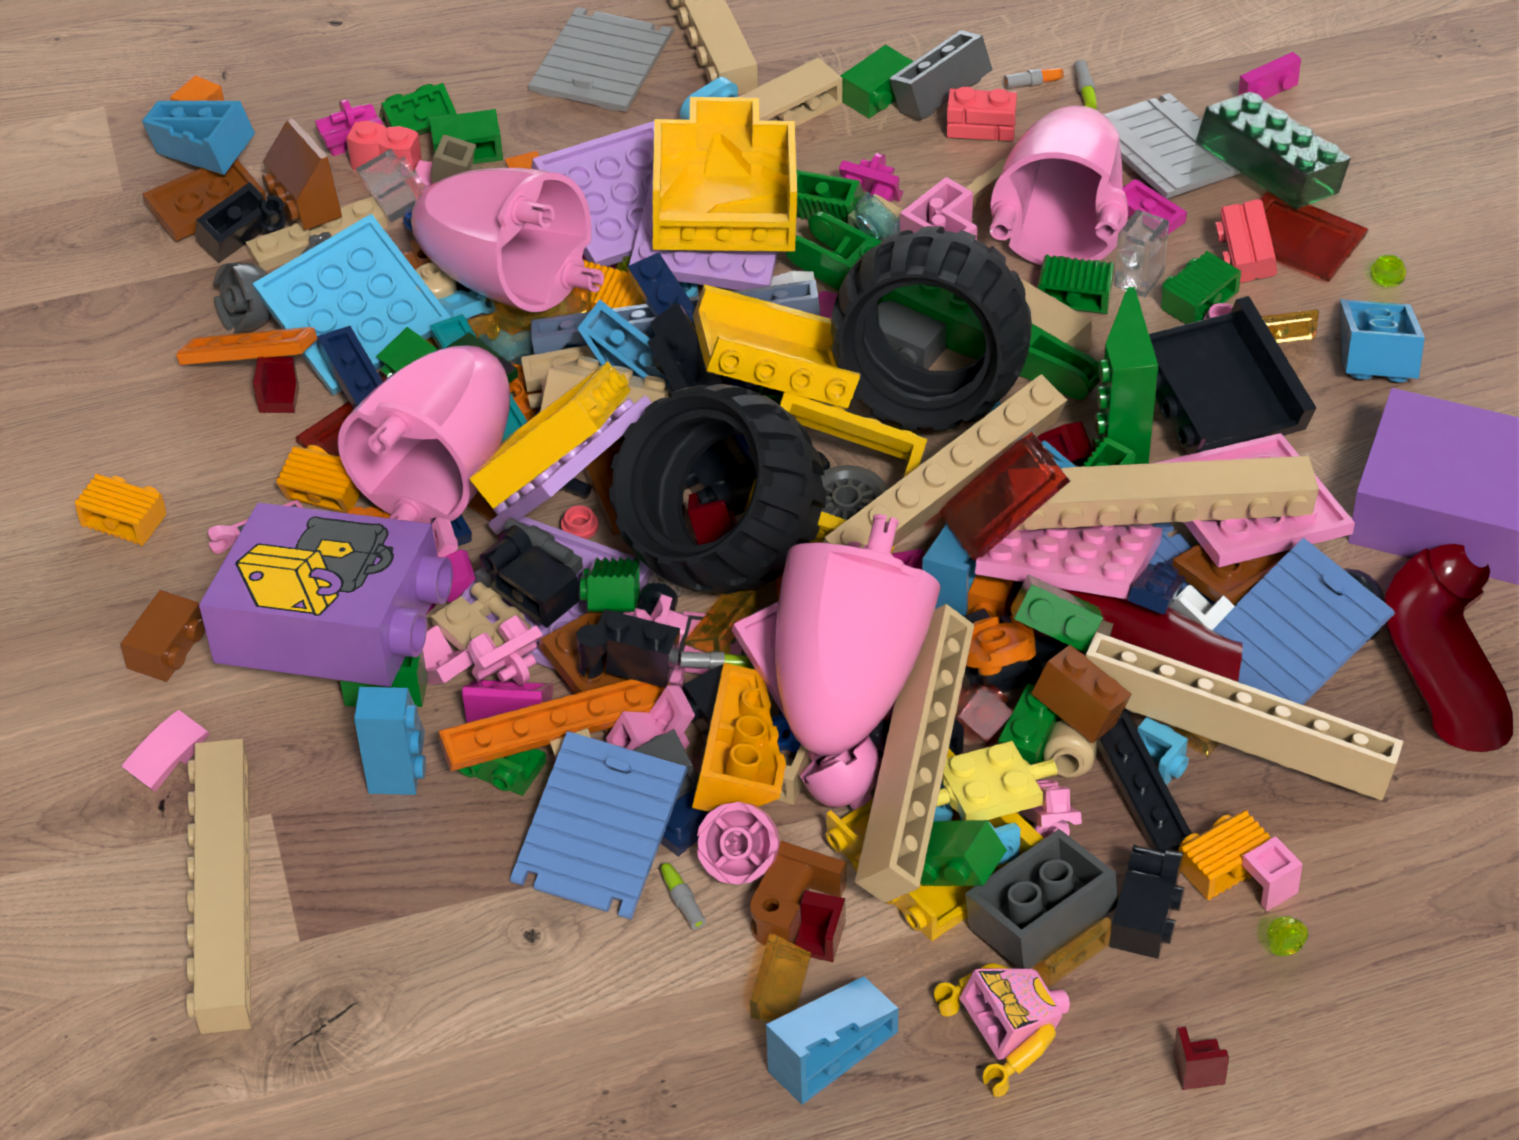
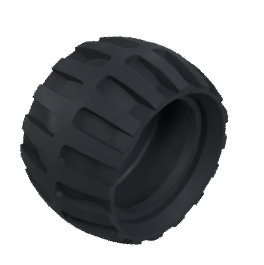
M926 226L915 233L911 230L901 231L869 249L853 265L841 284L831 317L834 360L838 368L860 373V379L853 396L857 401L861 399L869 406L871 413L882 420L887 418L902 424L901 428L920 430L922 427H933L934 431L955 428L963 420L965 422L973 421L991 410L1010 391L1018 379L1029 352L1032 331L1031 310L1025 300V288L1017 272L1014 270L1010 271L1006 266L1005 256L994 246L989 248L975 240L976 235L960 230L958 233L945 231L943 226ZM915 284L944 288L964 300L980 320L986 340L985 353L975 363L954 371H933L906 361L889 345L879 325L878 300L895 288Z
M732 385L691 386L672 392V397L660 398L644 409L646 413L636 423L634 422L629 425L623 435L625 439L619 453L614 454L611 465L614 473L612 487H609L610 503L616 511L618 518L615 521L623 539L634 550L639 560L649 569L669 582L689 590L710 594H732L745 589H756L778 578L777 574L784 571L788 550L795 545L815 540L820 529L818 522L821 510L826 506L827 493L822 483V476L825 475L819 453L812 446L811 438L807 431L793 415L775 401L755 391ZM732 435H743L754 455L756 482L750 505L733 529L714 542L697 545L688 533L682 512L684 485L694 463L711 445Z

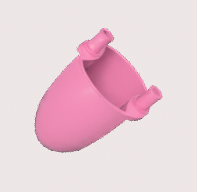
M1066 106L1043 116L1024 133L1009 154L1003 171L993 189L991 196V215L993 221L990 225L992 237L997 240L1011 238L1009 247L1014 252L1030 262L1041 266L1044 256L1047 254L1050 257L1055 255L1056 257L1064 256L1071 259L1077 258L1078 260L1083 258L1085 261L1089 259L1093 261L1105 258L1114 250L1121 241L1127 226L1128 203L1122 184L1120 135L1113 123L1105 115L1086 106Z
M526 168L470 170L434 183L415 202L411 216L412 231L425 255L449 277L487 298L522 310L541 312L562 302L575 287L597 292L600 288L592 285V283L600 286L603 285L604 276L602 271L584 267L585 264L582 259L584 248L591 243V216L587 200L580 187L571 178L563 174Z
M468 345L453 346L434 351L404 366L387 378L345 419L338 435V449L343 466L356 487L376 506L391 514L389 519L431 524L434 518L440 517L449 519L451 522L466 509L478 491L469 478L500 446L506 429L510 405V389L503 365L497 357L480 347Z
M876 514L873 516L868 545L865 544L863 549L860 548L861 543L849 542L848 546L829 543H804L795 545L788 550L777 608L775 643L777 683L781 705L788 725L796 739L812 753L822 756L837 755L855 747L866 738L894 704L911 674L924 644L941 586L926 571L904 565L902 560L894 558L890 554L896 528L899 524V521L894 517H890L889 522H887V515Z

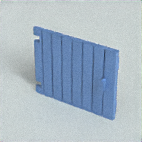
M1303 537L1237 603L1213 631L1228 639L1243 643L1239 683L1304 705L1395 613L1391 607Z
M567 731L518 856L517 863L511 874L510 882L524 886L528 873L537 875L534 883L535 890L605 912L610 910L614 899L622 902L618 915L632 920L688 768L677 763Z

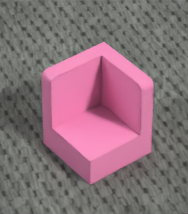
M1276 836L1243 855L1242 866L1263 887L1261 906L1266 911L1271 910L1298 893L1303 864Z

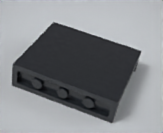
M1249 296L1236 299L1231 312L1228 314L1149 334L1158 363L1155 397L1160 404L1162 415L1171 423L1180 446L1186 449L1188 455L1282 433L1284 436L1306 430L1316 410V406Z

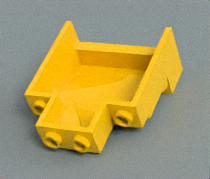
M690 97V120L654 119L653 250L795 252L797 212L795 121H760L759 98Z

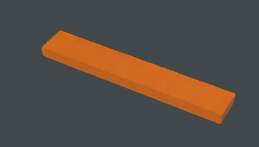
M629 679L439 730L438 740L450 771H455L549 745L550 741L564 737L567 731L575 733L588 728L589 733L612 728L623 711L649 713L665 688Z

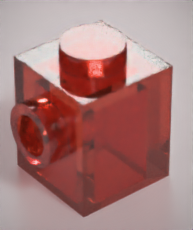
M974 683L958 701L955 717L973 736L988 742L1011 716L1013 711L1005 705L1009 700L1008 697L993 684L986 688L984 685Z

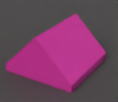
M482 679L478 682L474 680L463 687L462 695L466 722L469 723L551 701L554 684L526 682L519 685L515 681L502 682L501 680Z

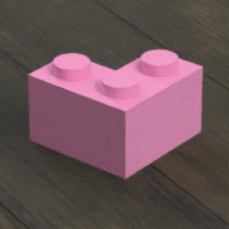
M945 177L900 212V232L911 230L915 233L922 227L943 226L945 231L958 233L960 230L974 234L976 235L975 240H977V226L972 223L973 192Z

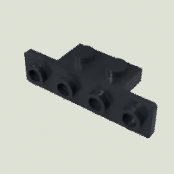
M679 303L673 304L651 321L650 325L655 333V336L647 341L654 353L651 356V360L655 367L662 374L666 375L669 381L667 389L671 396L672 392L691 386L726 385L721 375L706 371L696 329L682 305Z

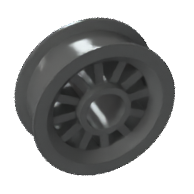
M843 465L824 470L825 475L822 476L823 487L827 493L826 506L821 511L848 520L887 491V486L876 473L863 467Z

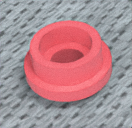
M582 505L569 508L561 520V529L563 531L585 539L594 536L599 528L597 516L590 508Z

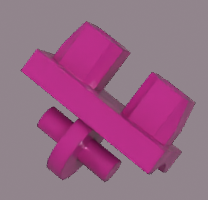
M347 99L341 100L339 102V112L315 120L316 129L333 156L345 153L348 149L347 136L355 122L371 121L383 125L372 103L351 107Z
M876 153L872 161L862 159L860 165L842 160L839 166L841 177L859 180L863 191L870 193L868 199L877 194L889 202L893 200L900 202L903 195V190L899 189L900 179L899 176L893 175L895 170L893 167L886 166V156L884 154Z

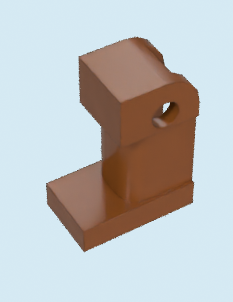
M781 841L776 860L765 872L751 898V932L755 940L765 946L789 953L800 928V908L804 891L813 889L825 894L841 897L847 886L846 861Z

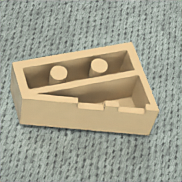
M578 356L577 360L549 368L540 412L600 367L599 360ZM612 366L613 368L615 367L620 375L624 373L629 383L628 387L631 390L620 405L628 398L635 403L645 395L652 403L660 398L672 397L667 389V380L656 376H645V379L633 376V370L629 368Z

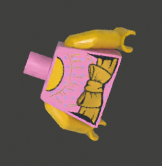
M989 963L959 979L960 984L957 986L947 982L940 983L934 990V998L936 1003H940V1014L945 1017L953 1016L959 1011L961 1000L998 1060L1006 1058L1007 1062L1004 1065L991 1064L985 1068L983 1073L984 1085L993 1078L1003 1079L992 1089L994 1097H1001L1009 1090V1077L1014 1072L1021 1074L1040 1058L1056 1037L1055 1029L1062 1018V1014H1066L1069 1011L1070 1001L1063 989L1049 991L1038 972L1033 969H1012L996 963Z

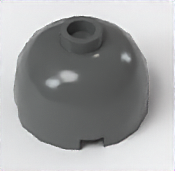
M235 262L223 264L218 268L214 278V285H220V296L214 297L218 317L225 329L232 330L234 328V333L250 332L259 329L271 319L272 314L263 304L252 284L268 274L260 266L253 263Z

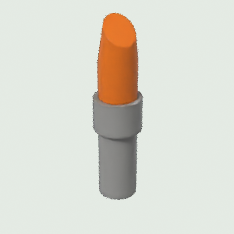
M1062 68L1027 70L1024 73L1005 75L1004 85L1006 88L1042 85V83L1062 79L1064 72Z

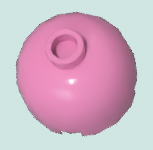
M868 735L855 747L837 755L826 756L820 762V765H818L816 760L811 761L800 772L799 777L810 794L822 804L833 808L850 805L852 810L862 807L873 798L870 791L877 785L882 760L877 748Z
M744 802L723 804L708 813L699 826L697 834L699 836L698 859L707 873L718 881L728 884L739 885L755 882L764 876L765 872L776 860L780 847L778 827L771 816L756 805Z

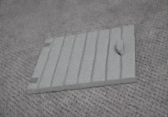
M576 7L566 26H564L554 45L528 84L529 91L554 98L560 97L592 104L613 111L627 112L673 34L674 28L662 26L660 31L654 30V23L597 11L591 17L587 16V9Z
M1170 93L1160 97L1161 103L1157 99L1152 98L1103 114L1113 123L1120 135L1121 159L1144 180L1146 179V182L1166 199L1247 172L1252 168V163L1243 155L1241 156L1235 148L1230 146L1228 142L1209 128L1201 119L1199 120L1194 113L1189 111L1181 102H1178Z

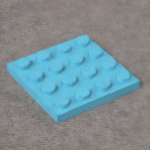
M372 213L252 283L261 301L282 329L314 327L318 336L351 326L375 369L383 366L377 355L407 326L426 340L432 336L430 333L431 324L452 318ZM316 340L302 353V356L333 396L342 391V388L317 347Z

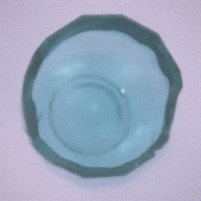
M867 192L858 200L855 206V218L859 229L880 241L899 233L900 219L876 196L870 195L871 193Z
M500 330L496 340H491L487 334H481L478 338L512 365H521V357L534 354L531 331L529 330L516 333L513 336L504 330Z

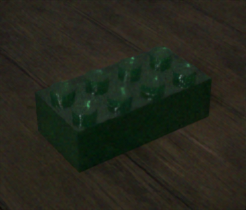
M1252 92L1207 106L1196 139L1198 144L1295 209L1339 193L1351 157L1340 151L1337 145L1326 142L1314 134L1311 128L1300 125L1288 117L1285 111L1274 108L1265 102L1260 95Z

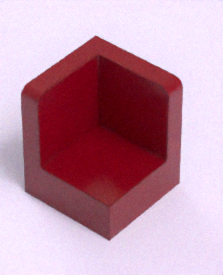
M258 357L253 386L259 413H295L299 382L294 358Z
M1082 422L1064 424L1036 437L1040 442L1045 440L1071 463L1077 460L1088 459L1093 452Z
M697 493L689 495L688 514L699 545L716 541L737 525L734 511H728L724 500L700 505Z
M808 890L804 891L801 901V925L794 944V953L796 955L834 962L846 923L845 898Z
M1186 1026L1177 1027L1173 1054L1182 1089L1225 1085L1229 1064L1227 1050H1220L1217 1039L1190 1042Z

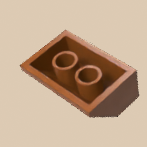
M294 118L287 120L263 160L266 174L262 175V180L268 194L273 193L274 196L279 197L283 201L289 219L291 221L296 220L303 230L341 218L342 213L328 156Z

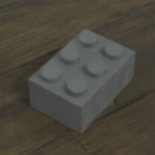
M1058 829L992 874L984 886H975L965 893L969 928L1019 969H1030L1117 907L1116 872L1062 830Z

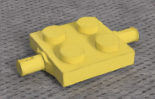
M1013 741L946 758L942 777L943 788L939 791L936 807L948 804L960 814L963 821L990 820L1043 805V792L1036 780L1056 776V764L1053 759L1030 765L1022 758Z

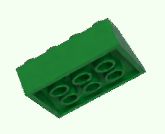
M1133 286L1126 289L1105 343L1104 359H1100L1098 362L1102 386H1097L1096 388L1100 412H1096L1094 415L1098 438H1093L1092 447L1093 452H1095V447L1099 446L1103 438L1109 437L1136 453L1134 464H1149L1158 363L1136 289Z

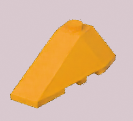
M728 663L723 664L692 808L711 812L720 805L735 802H744L759 807L780 798L786 762L784 754H780L777 742L779 734L777 726H773L770 714L771 703L766 683L754 669Z

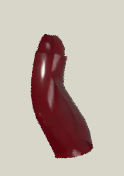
M1446 544L1431 550L1425 548L1411 558L1394 576L1386 593L1385 603L1394 610L1395 614L1386 622V626L1393 647L1433 719V728L1440 738L1450 745L1466 751H1494L1507 745L1513 736V711L1503 685L1464 618V611L1478 602L1485 591L1483 589L1489 580L1490 568L1488 564L1485 567L1474 565L1467 557L1464 545Z
M1059 588L1099 607L1103 616L1102 620L1114 624L1111 634L1112 638L1238 682L1242 661V642L1228 639L1171 607L1163 615L1127 601V599ZM1033 628L1035 637L1053 638Z

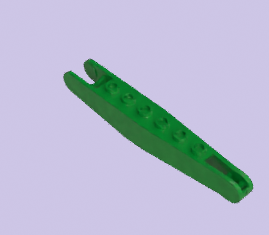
M816 212L809 218V229L816 239L835 251L831 252L796 235L795 252L785 251L792 263L805 271H813L816 278L839 291L841 284L853 265L869 249L877 246L882 241L827 213ZM915 284L895 288L878 300V305L882 301L892 300L946 323L947 349L976 360L985 353L986 340L980 320L964 300L944 288ZM1032 323L1029 352L1019 376L1033 381L1042 374L1059 392L1076 400L1086 398L1101 381L1098 362L1091 356L1075 349Z

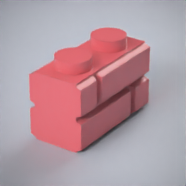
M971 87L950 88L947 109V137L1014 141L1017 92H1008L1005 89L987 91L974 90Z
M1257 199L1243 202L1242 205L1234 204L1222 207L1220 209L1222 221L1216 222L1218 239L1220 243L1226 242L1228 247L1227 251H1222L1223 260L1241 270L1240 283L1253 281L1255 278L1263 279L1275 276L1277 274L1276 257L1262 200Z

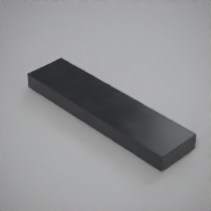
M1125 710L1120 715L1116 725L1096 741L1097 746L1150 848L1161 852H1166L1167 849L1179 851L1182 841L1192 832L1127 710Z

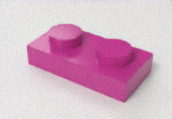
M1291 52L1240 75L1237 102L1246 109L1298 85L1301 58L1294 52Z
M1137 179L1123 187L1128 203V216L1162 239L1186 222L1187 211Z

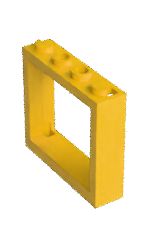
M607 361L518 428L500 444L496 451L469 478L493 509L603 426L631 391L624 373L620 375L615 367L613 368Z
M784 392L780 406L793 415L801 425L907 460L903 478L919 467L927 442L926 438L917 436L908 430H899L887 426L873 418H864L846 412L838 406H828L810 398ZM755 478V481H754V483H753V486H752V489H751V492H750V495H749V498H748V501H747V504H746L744 513H745V511L747 510V508H748L749 505H750V501H751L752 493H753V490H754L756 478ZM821 511L818 526H820L819 532L815 540L810 542L823 543L824 538L847 520Z

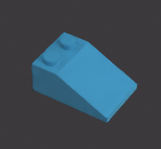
M1340 299L1341 353L1345 372L1358 379H1371L1372 375L1387 376V379L1395 382H1406L1409 378L1419 379L1425 336L1410 304Z

